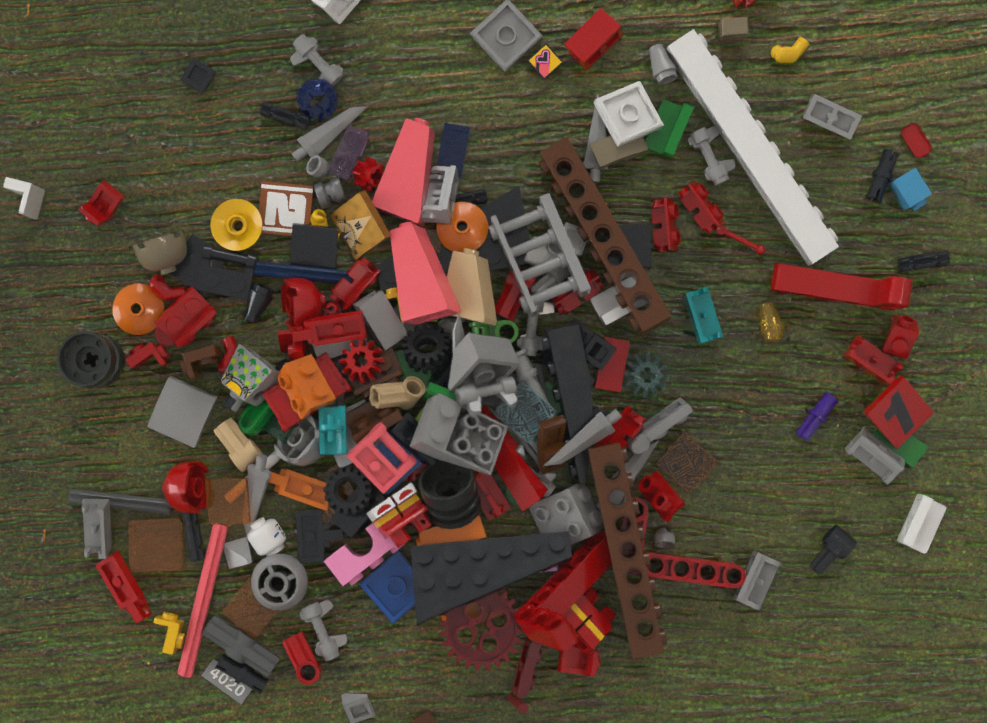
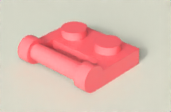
M380 422L346 455L384 494L416 464L417 459L413 454H408L386 431L387 427ZM378 438L401 461L397 468L373 444Z

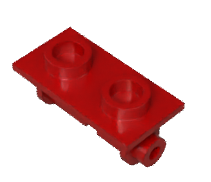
M695 180L688 184L691 188L690 190L686 186L678 192L680 194L679 199L689 212L698 207L700 212L694 215L693 218L701 230L709 234L716 229L714 224L719 227L725 223L723 220L724 214L716 204L713 205L707 197L709 193L702 183L698 184Z
M664 198V204L663 200H653V205L651 206L652 224H662V228L653 229L654 248H657V253L667 252V247L668 250L679 251L678 245L681 243V235L676 227V219L679 217L677 204L674 203L673 199Z
M365 257L361 260L358 259L347 272L353 280L349 283L342 277L331 290L332 294L330 297L344 310L353 307L352 304L360 299V294L364 289L375 283L380 270L373 266Z
M593 269L584 271L591 287L590 294L583 296L585 301L600 293V289L604 287L599 279V275ZM572 290L550 299L556 305L555 307L560 315L564 312L568 314L581 305L577 298L578 292H573Z
M627 405L620 414L622 418L612 425L615 432L598 441L595 446L619 442L621 447L627 448L629 443L624 439L627 436L634 439L640 430L644 428L643 424L646 420Z
M473 470L481 500V509L488 521L499 517L511 507L492 475Z

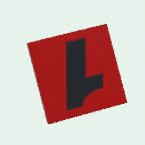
M901 375L863 411L895 449H898L934 414L907 379Z

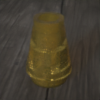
M769 302L759 305L760 337L764 338V342H774L785 338L784 331L786 329L774 303Z

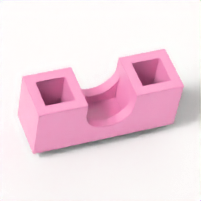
M372 523L366 528L373 540L370 552L357 554L346 543L325 559L324 562L342 586L348 582L352 586L364 577L361 573L369 566L373 570L384 561L382 555L389 550L395 553L402 546L398 548L389 537L385 539Z

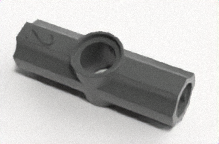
M217 615L213 616L202 633L203 636L225 649L224 652L229 657L239 663L248 664L267 678L281 658L259 644L258 639L243 629L235 628Z

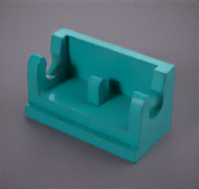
M708 287L685 293L683 299L697 343L701 344L723 337Z

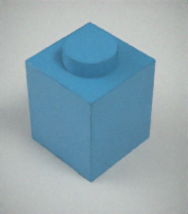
M916 167L888 184L904 211L911 207L914 211L928 203L925 198L932 195Z

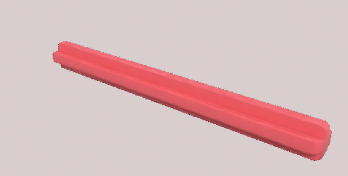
M214 524L212 527L178 668V674L182 677L191 678L194 673L202 633L228 527L223 524Z

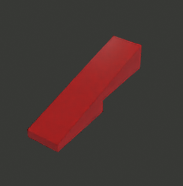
M486 405L481 407V414L499 422ZM506 431L494 467L521 510L524 511L539 501L548 489L516 452L515 449L519 444Z

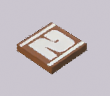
M262 181L259 212L263 221L261 234L292 237L293 223L311 225L310 217L312 214L314 186Z

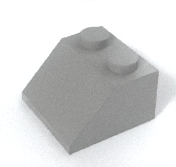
M468 333L453 352L448 384L449 391L455 392L463 384H474L477 388L496 384V379L500 376L509 377L520 364L510 339Z

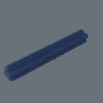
M255 262L254 275L282 279L304 278L312 282L337 284L342 277L349 283L353 280L347 274V270Z

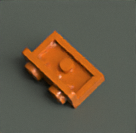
M312 354L285 363L277 375L280 387L286 391L291 407L298 413L300 419L307 418L311 411L333 404L336 400Z

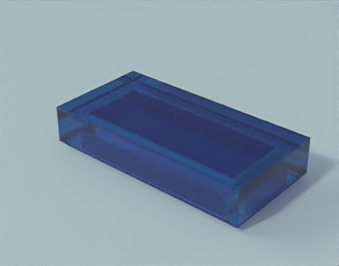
M444 123L437 166H456L458 177L461 179L470 127Z

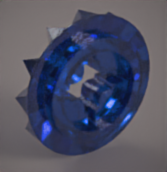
M310 79L304 82L297 91L296 103L300 107V112L309 116L310 119H318L320 121L330 117L337 108V93L334 87L325 80ZM311 94H314L316 97L325 94L320 101L322 106L319 104L309 105L313 99Z

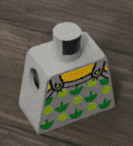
M239 344L221 379L222 384L231 390L224 404L236 412L244 401L254 406L260 405L265 400L262 393L278 383L277 375L279 371L254 350Z

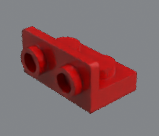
M191 286L154 323L178 348H181L183 345H189L195 339L197 331L202 327H208L214 321V315L217 311Z

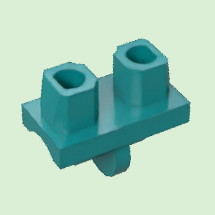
M346 406L319 408V445L321 456L347 454Z

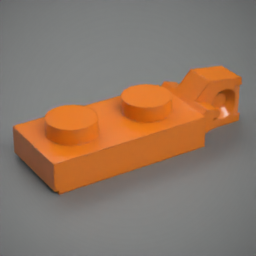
M281 468L280 474L271 473L268 482L275 484L273 491L285 497L329 511L330 506L325 501L324 496L326 495L323 492L326 482L289 469Z

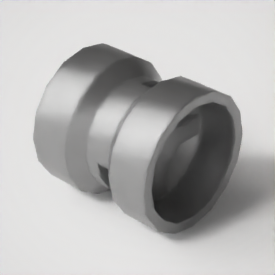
M339 177L332 178L326 184L320 182L314 185L321 209L328 208L335 202L340 204L347 201Z

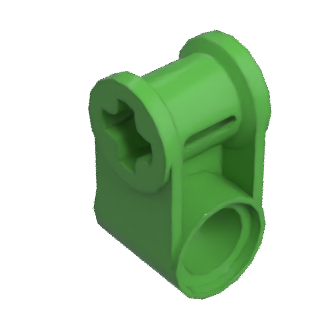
M509 320L497 321L496 326L480 322L468 323L469 327L472 328L473 334L480 335V329H482V335L501 338V328L509 325L515 331L514 336L510 339L511 344L517 341L519 337L518 327Z

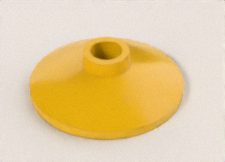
M230 199L216 208L212 215L210 226L212 235L219 245L228 250L242 251L250 248L258 241L262 233L263 221L260 212L253 204L243 199ZM241 221L243 227L241 230L236 231L234 224Z

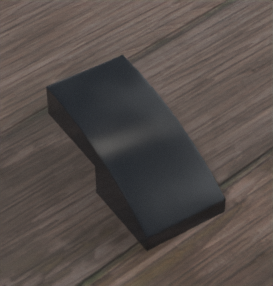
M574 317L571 322L579 324L586 360L602 370L617 348Z
M408 412L403 413V419L395 423L388 433L430 467L434 466L438 459L410 447L418 422Z

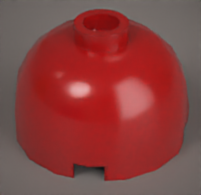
M304 278L284 279L283 281L286 284L281 286L283 313L287 312L290 320H285L288 329L292 331V326L304 325V320L320 317L321 309L325 308V297L323 293H319L317 286L312 281Z
M187 461L179 463L172 467L166 475L162 484V491L168 504L176 511L199 514L201 513L200 509H206L208 506L212 486L211 481L206 482L205 473H209L203 462Z

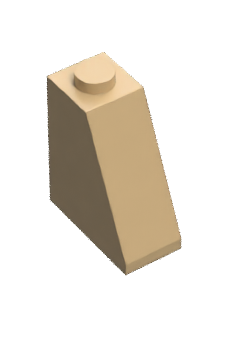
M464 248L463 252L453 251L447 279L459 304L461 313L451 316L458 317L460 315L462 319L496 326L497 318L488 259L479 257V251Z

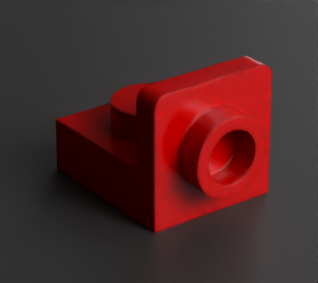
M291 330L278 331L280 350L282 353L288 352L289 360H296L307 356L306 340L293 342Z

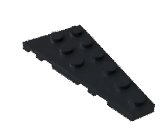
M520 186L480 208L487 218L488 226L492 225L491 216L496 215L499 224H502L525 214ZM465 222L458 223V230H466L467 224ZM527 225L504 234L510 248L530 240ZM488 228L485 242L476 250L479 251L478 256L488 259L489 271L510 268L499 240H493ZM436 232L430 235L429 238L433 247L441 246L439 247L440 253L437 248L436 254L447 277L453 252L442 245ZM526 253L514 258L517 266L528 264L523 262ZM393 257L376 266L380 270L378 280L380 290L383 292L386 289L397 287Z
M569 531L411 546L417 626L422 625L427 620L436 616L445 615L450 610L462 605L466 606L503 590L508 585L526 580L531 575L547 571L572 560Z

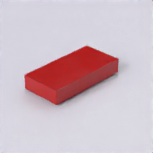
M604 337L617 350L602 370L598 368L594 388L621 393L630 341Z

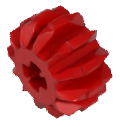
M359 339L358 346L353 341L349 342V346L352 349L350 352L347 349H343L342 353L347 358L339 360L341 365H347L343 368L342 373L344 375L350 374L349 380L352 382L356 381L359 377V382L365 384L366 376L371 381H375L374 371L379 374L383 372L377 365L385 363L384 358L378 357L382 354V349L375 348V342L372 340L366 345L364 339ZM365 356L367 363L365 366L361 364L360 367L357 361L360 357L364 359Z

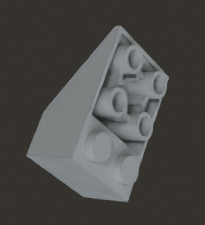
M439 393L427 399L410 447L433 458L491 475L508 426L481 413L471 417L465 405H459L456 401Z

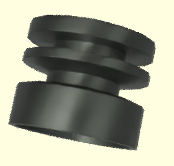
M87 331L73 333L67 337L58 349L57 355L58 368L65 380L73 385L93 388L109 386L116 381L123 371L125 361L123 350L116 340L108 335ZM94 356H98L99 358L95 361L96 365H92V361L95 360Z
M438 460L434 466L430 467L428 465L422 471L419 478V488L425 506L428 508L427 515L434 525L444 529L461 528L471 523L478 516L481 509V500L472 469Z

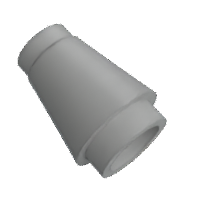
M656 44L650 47L648 51L654 80H657L659 85L674 81L678 77L676 73L678 68L663 44Z

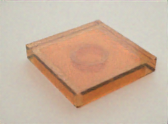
M182 518L128 520L131 573L184 570Z

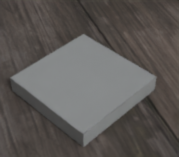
M505 0L470 32V36L504 72L543 38L542 34L510 0Z

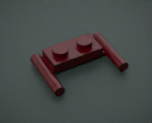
M528 637L524 639L512 685V692L507 695V700L521 714H526L529 707L520 697H527L529 690L533 689L535 665L540 663L542 656L540 646H544L530 640Z

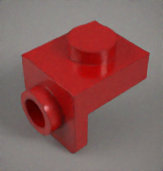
M103 181L99 184L90 200L80 206L79 211L85 215L89 222L99 226L111 220L125 196L107 181Z
M893 314L891 319L892 326L882 345V352L908 359L919 335L918 322L907 315L899 316Z
M150 342L146 346H143V344L136 346L129 351L131 356L125 359L130 368L137 369L154 356L162 367L170 365L167 360L170 355L165 347L154 342Z
M578 647L559 651L557 672L595 677L596 671L600 667L599 651L593 649L583 654Z

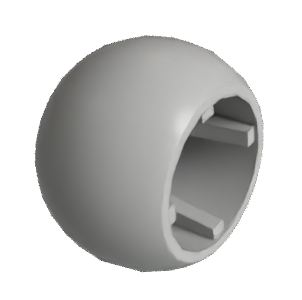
M276 553L263 558L254 568L251 577V589L256 600L262 606L275 611H284L296 606L303 599L308 588V576L302 563L293 556L284 553ZM277 565L285 566L293 573L288 574L282 570L276 571ZM268 569L270 575H268L263 583L265 571ZM278 576L283 579L284 588L282 590L273 588L271 583L273 577ZM296 578V588L294 594L291 595V593H287V590L291 586V579Z

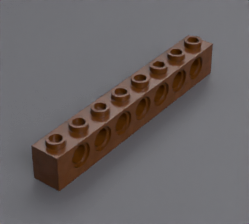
M568 137L540 151L541 161L538 162L545 176L550 174L554 181L551 186L558 198L562 196L566 202L564 209L571 220L575 218L580 227L576 228L583 242L588 240L592 249L589 252L596 264H602L605 270L602 275L608 286L614 285L618 292L615 298L622 309L627 308L631 317L628 320L634 331L640 330L642 336L671 321L669 311ZM564 166L572 170L566 176H561L557 173L559 168ZM579 188L584 191V194L580 198H574L570 195V192L573 189ZM592 210L596 212L597 216L593 220H586L583 218L584 212ZM605 232L610 238L607 242L601 243L595 239L596 235ZM617 254L623 258V261L619 265H612L608 261L609 257ZM625 277H632L635 279L636 284L631 288H626L621 284V281ZM639 299H644L649 303V307L641 311L635 308L634 303Z
M619 442L587 448L632 659L664 653L663 645L667 644L664 629H659L657 619H661L662 616L659 603L653 602L652 593L656 592L654 578L648 577L646 567L651 566L648 551L642 550L641 541L645 540L643 526L637 525L635 515L640 514L637 499L631 498L630 489L634 488L632 474L626 473L624 463L629 462L626 447H621ZM609 464H615L619 468V473L614 478H608L604 474L605 467ZM615 490H620L624 493V500L620 504H613L610 501V495ZM621 516L628 517L630 520L629 527L625 530H619L615 526L616 520ZM628 542L635 545L634 553L630 556L623 555L621 553L622 545ZM631 569H638L641 572L640 578L635 582L626 579L627 572ZM636 595H643L646 597V603L642 607H634L632 599ZM642 621L650 622L652 624L651 630L647 633H640L637 630L639 623Z

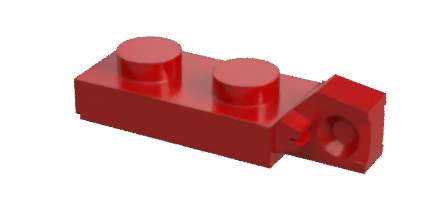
M362 310L304 320V325L292 326L291 331L293 342L307 340L308 344H314V346L367 338Z
M119 551L96 564L97 570L121 610L125 609L127 613H130L136 624L152 615L143 592Z

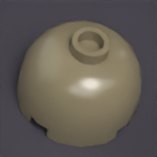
M183 230L177 231V237H174L173 233L143 241L144 247L139 248L138 244L132 245L139 263L147 270H160L161 275L176 271L175 265L181 263L187 254V242Z

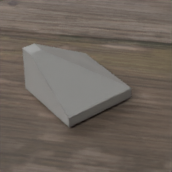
M247 537L224 544L223 550L229 569L255 561Z
M345 693L341 695L342 704L350 723H357L376 716L367 694Z

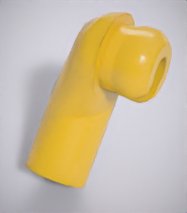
M799 37L792 47L774 46L771 49V57L778 63H794L810 44L803 37Z

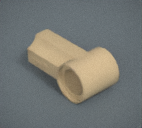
M415 376L407 377L403 382L374 384L370 388L369 399L371 405L377 409L399 406L402 409L409 410L414 407L425 393V385L422 380Z
M232 417L213 430L229 451V457L241 472L247 470L248 464L256 463L258 454H263L251 438L248 439L240 430Z

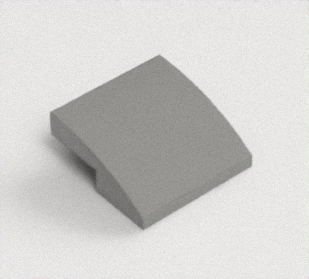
M169 376L147 427L195 448L199 443L206 422L210 419L217 396Z

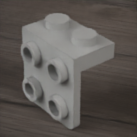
M578 482L561 492L537 501L529 507L541 534L569 531L571 545L593 536L604 528L602 516L591 499L590 490L585 484L580 485Z

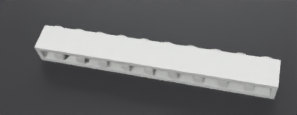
M693 29L667 46V53L808 266L814 264L839 247L836 243L838 238L831 228H826L822 222L824 217L821 211L816 206L812 207L807 199L809 198L808 192L803 185L800 184L798 186L793 178L795 176L794 171L788 163L784 164L778 156L780 155L778 147L773 141H768L764 135L766 133L764 126L758 119L755 121L750 114L751 107L744 98L740 99L735 92L737 87L734 81L729 76L726 78L721 71L723 67L716 55L711 56L707 50L708 43L701 33L697 35Z

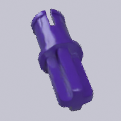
M825 392L812 410H808L809 415L796 430V434L803 440L808 441L822 423H826L825 418L839 401L828 392Z

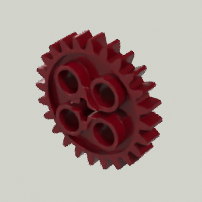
M505 591L500 596L496 592L475 601L481 608V613L475 618L468 616L466 612L468 605H462L443 615L447 617L446 621L438 622L439 625L445 627L444 631L438 633L439 636L447 637V640L441 645H450L451 649L447 655L451 656L456 653L455 662L457 664L464 659L466 669L469 668L471 663H475L476 671H479L481 664H484L486 670L490 671L492 662L499 668L501 667L499 659L503 658L509 662L510 659L507 653L509 651L517 653L513 645L514 643L522 644V641L517 638V634H522L524 631L518 628V623L515 620V614L520 608L512 609L511 607L516 600L512 599L508 602L505 600L508 592ZM491 605L490 613L485 622L488 631H482L477 648L472 650L471 646L478 632L474 625L475 623H481L486 606ZM495 612H502L505 615L506 620L501 627H495L492 624L491 618ZM463 627L468 628L472 634L471 639L466 643H461L457 639V632ZM486 637H492L496 641V648L492 652H485L482 648V642Z

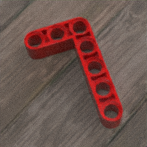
M774 264L770 290L878 309L899 310L909 307L913 280L894 276L877 280L786 264Z
M631 497L632 499H637V502L642 505L641 514L635 517L637 525L643 526L645 535L648 506L642 499ZM621 517L620 530H625L629 527L630 520L628 517ZM641 541L642 550H643V548H644V541ZM630 542L623 544L621 547L623 555H632L635 551V545ZM648 551L650 560L653 558L661 560V568L658 571L652 572L646 567L648 577L728 588H738L746 580L744 569L733 562ZM680 561L686 562L687 571L682 575L675 574L674 566ZM705 565H711L713 568L712 575L709 578H702L700 575L701 568ZM736 568L739 572L738 579L734 582H729L726 574L730 569ZM631 569L627 572L630 575L641 576V572L638 569Z
M598 532L589 537L572 555V560L565 562L517 611L515 620L530 640L559 651L568 650L576 644L579 638L578 634L564 614L612 565L606 534Z

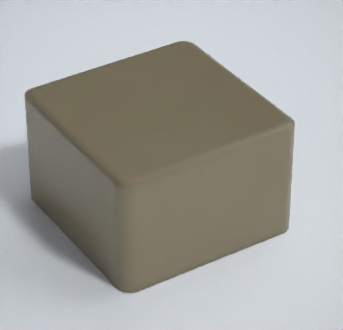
M748 17L721 19L718 23L719 41L745 39L749 34Z

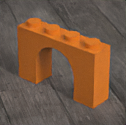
M478 514L471 523L464 527L444 529L434 525L419 533L420 537L415 539L418 546L479 540L487 537L480 514ZM505 589L498 591L497 595L500 596L505 592ZM473 602L468 604L466 612L468 616L475 618L481 613V608L478 603ZM491 605L486 606L481 623L486 621ZM495 612L491 619L504 614L502 612ZM442 615V621H446L447 617Z

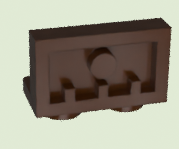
M210 345L183 353L184 360L181 361L182 371L191 380L203 379L200 366L207 367L219 363L218 358L224 357L222 347Z
M392 346L387 350H382V354L378 356L384 358L385 363L377 365L383 372L379 374L374 371L375 381H371L368 376H366L365 384L359 382V377L354 382L349 380L356 397L362 396L363 399L370 397V388L374 384L401 382L400 378L405 376V373ZM366 359L358 361L360 367L361 364H363L364 366L366 365Z
M370 400L346 413L347 426L356 444L368 435L378 423L382 422L388 428L403 419L398 407L377 409L371 405Z

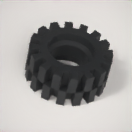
M424 323L421 329L418 325L415 326V332L409 330L407 332L408 337L404 336V343L402 344L405 360L410 368L414 367V371L418 373L422 369L423 374H427L430 369L432 373H436L437 367L442 370L444 363L448 365L449 357L451 358L452 356L451 344L448 333L444 332L441 326L437 329L436 324H431V327L428 328L427 323ZM424 344H434L437 346V349L431 353L423 354L417 351Z
M351 466L337 468L338 470L330 473V478H327L325 481L326 487L323 489L326 495L324 496L325 501L329 503L330 508L344 515H356L358 512H363V509L368 507L370 500L373 499L372 490L374 488L371 481L357 468ZM345 481H354L358 486V495L352 501H344L339 495V488Z

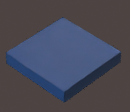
M397 550L359 584L393 624L415 605L412 564L400 550Z

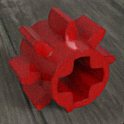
M366 157L365 162L358 160L352 171L355 179L354 184L361 186V189L371 191L372 186L378 187L384 173L382 169L383 164L377 163L376 159Z

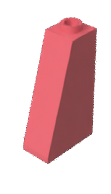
M406 118L372 203L378 211L424 227L425 222H422L421 217L430 183L435 132L429 127L430 123L423 119L415 118L413 121Z
M404 222L399 224V228L389 230L402 322L418 325L461 313L459 304L426 229L415 225L414 222Z

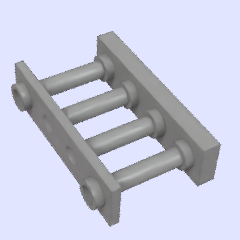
M550 193L539 197L540 205L537 206L536 210L502 224H499L496 215L491 216L492 225L488 226L493 240H499L521 291L522 297H519L520 304L524 312H530L531 317L537 316L535 307L537 304L571 290L573 292L577 291L580 297L590 294L591 290ZM540 219L542 221L547 220L550 229L547 230L546 234L512 248L509 247L504 234ZM549 243H552V245L557 243L560 253L557 254L558 257L520 272L514 259L515 257ZM561 266L562 268L567 267L571 275L567 278V281L530 296L525 281Z

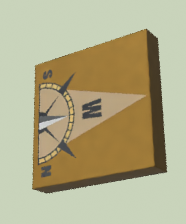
M366 190L356 194L330 215L355 260L363 257L391 236Z

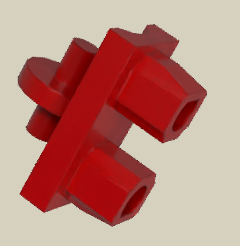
M655 471L651 476L646 475L638 483L639 491L666 522H669L674 513L686 504L658 471Z

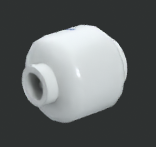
M261 517L250 524L252 530L247 534V539L258 555H273L285 547L283 543L286 540V535L275 519L265 521L264 517Z

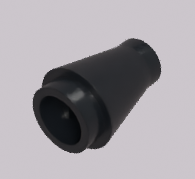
M255 282L254 286L249 289L243 318L253 323H258L259 318L274 299L272 296L274 290Z

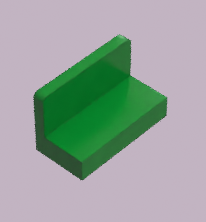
M662 100L657 113L664 126L662 129L647 135L645 143L648 149L671 159L694 107L685 103L681 107L670 101Z

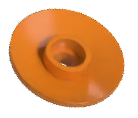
M456 202L453 208L451 224H436L437 236L442 245L451 252H463L464 248L477 250L487 238L488 221L484 212L476 205L469 202ZM465 222L467 224L466 230H458V223Z
M131 284L123 288L115 297L112 308L113 317L123 331L132 335H145L156 329L157 325L154 321L165 311L164 301L151 291L149 285ZM135 304L141 306V311L137 314L132 310Z

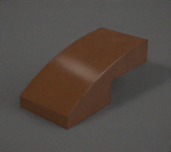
M562 415L539 422L537 454L539 469L542 474L565 467V462L544 466L566 445L563 442L567 421Z

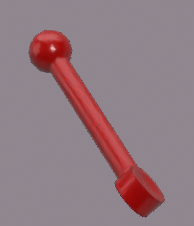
M724 225L716 228L718 235L725 234L756 250V253L759 255H763L766 252L764 245H756L728 231Z

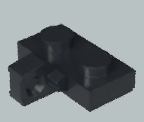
M322 509L296 510L298 561L300 563L324 562V547H331L330 540H344V531L340 528L330 529V523H323Z

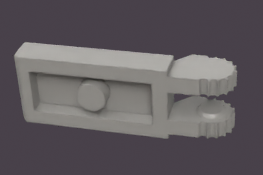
M679 397L643 424L644 428L640 430L634 439H631L629 436L626 437V441L629 443L627 447L634 454L643 453V451L649 449L650 442L664 437L667 434V430L675 424L683 423L689 414L693 412L692 408L685 400Z

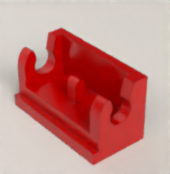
M600 8L564 43V46L569 50L568 54L587 71L623 36L621 25Z
M856 335L843 354V357L884 385H891L896 379L894 377L895 374L903 368V365L882 352L860 335Z

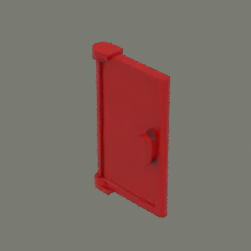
M327 352L315 359L336 398L352 390L351 385L341 376ZM279 382L262 393L276 415L281 430L285 433L291 427L304 420L300 419L298 413L292 409L290 399L286 391L280 387ZM319 409L311 411L308 416L318 411Z

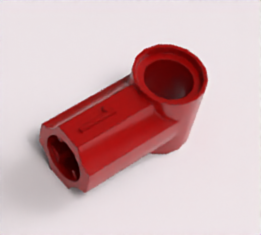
M510 271L503 286L505 288L495 305V312L498 316L513 322L521 306L519 297H522V294L512 271ZM537 277L525 281L529 292Z
M303 631L282 641L296 670L299 682L310 685L318 681L322 676L323 668L317 661ZM305 665H311L315 668L316 675L313 679L305 677L303 673Z

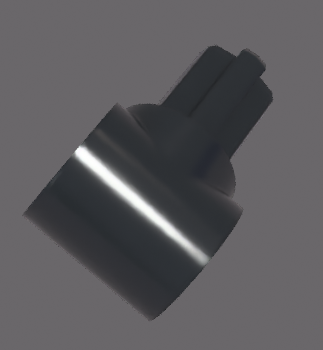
M834 525L821 541L824 548L809 566L814 572L821 575L836 557L838 559L847 557L857 545V541L840 526Z

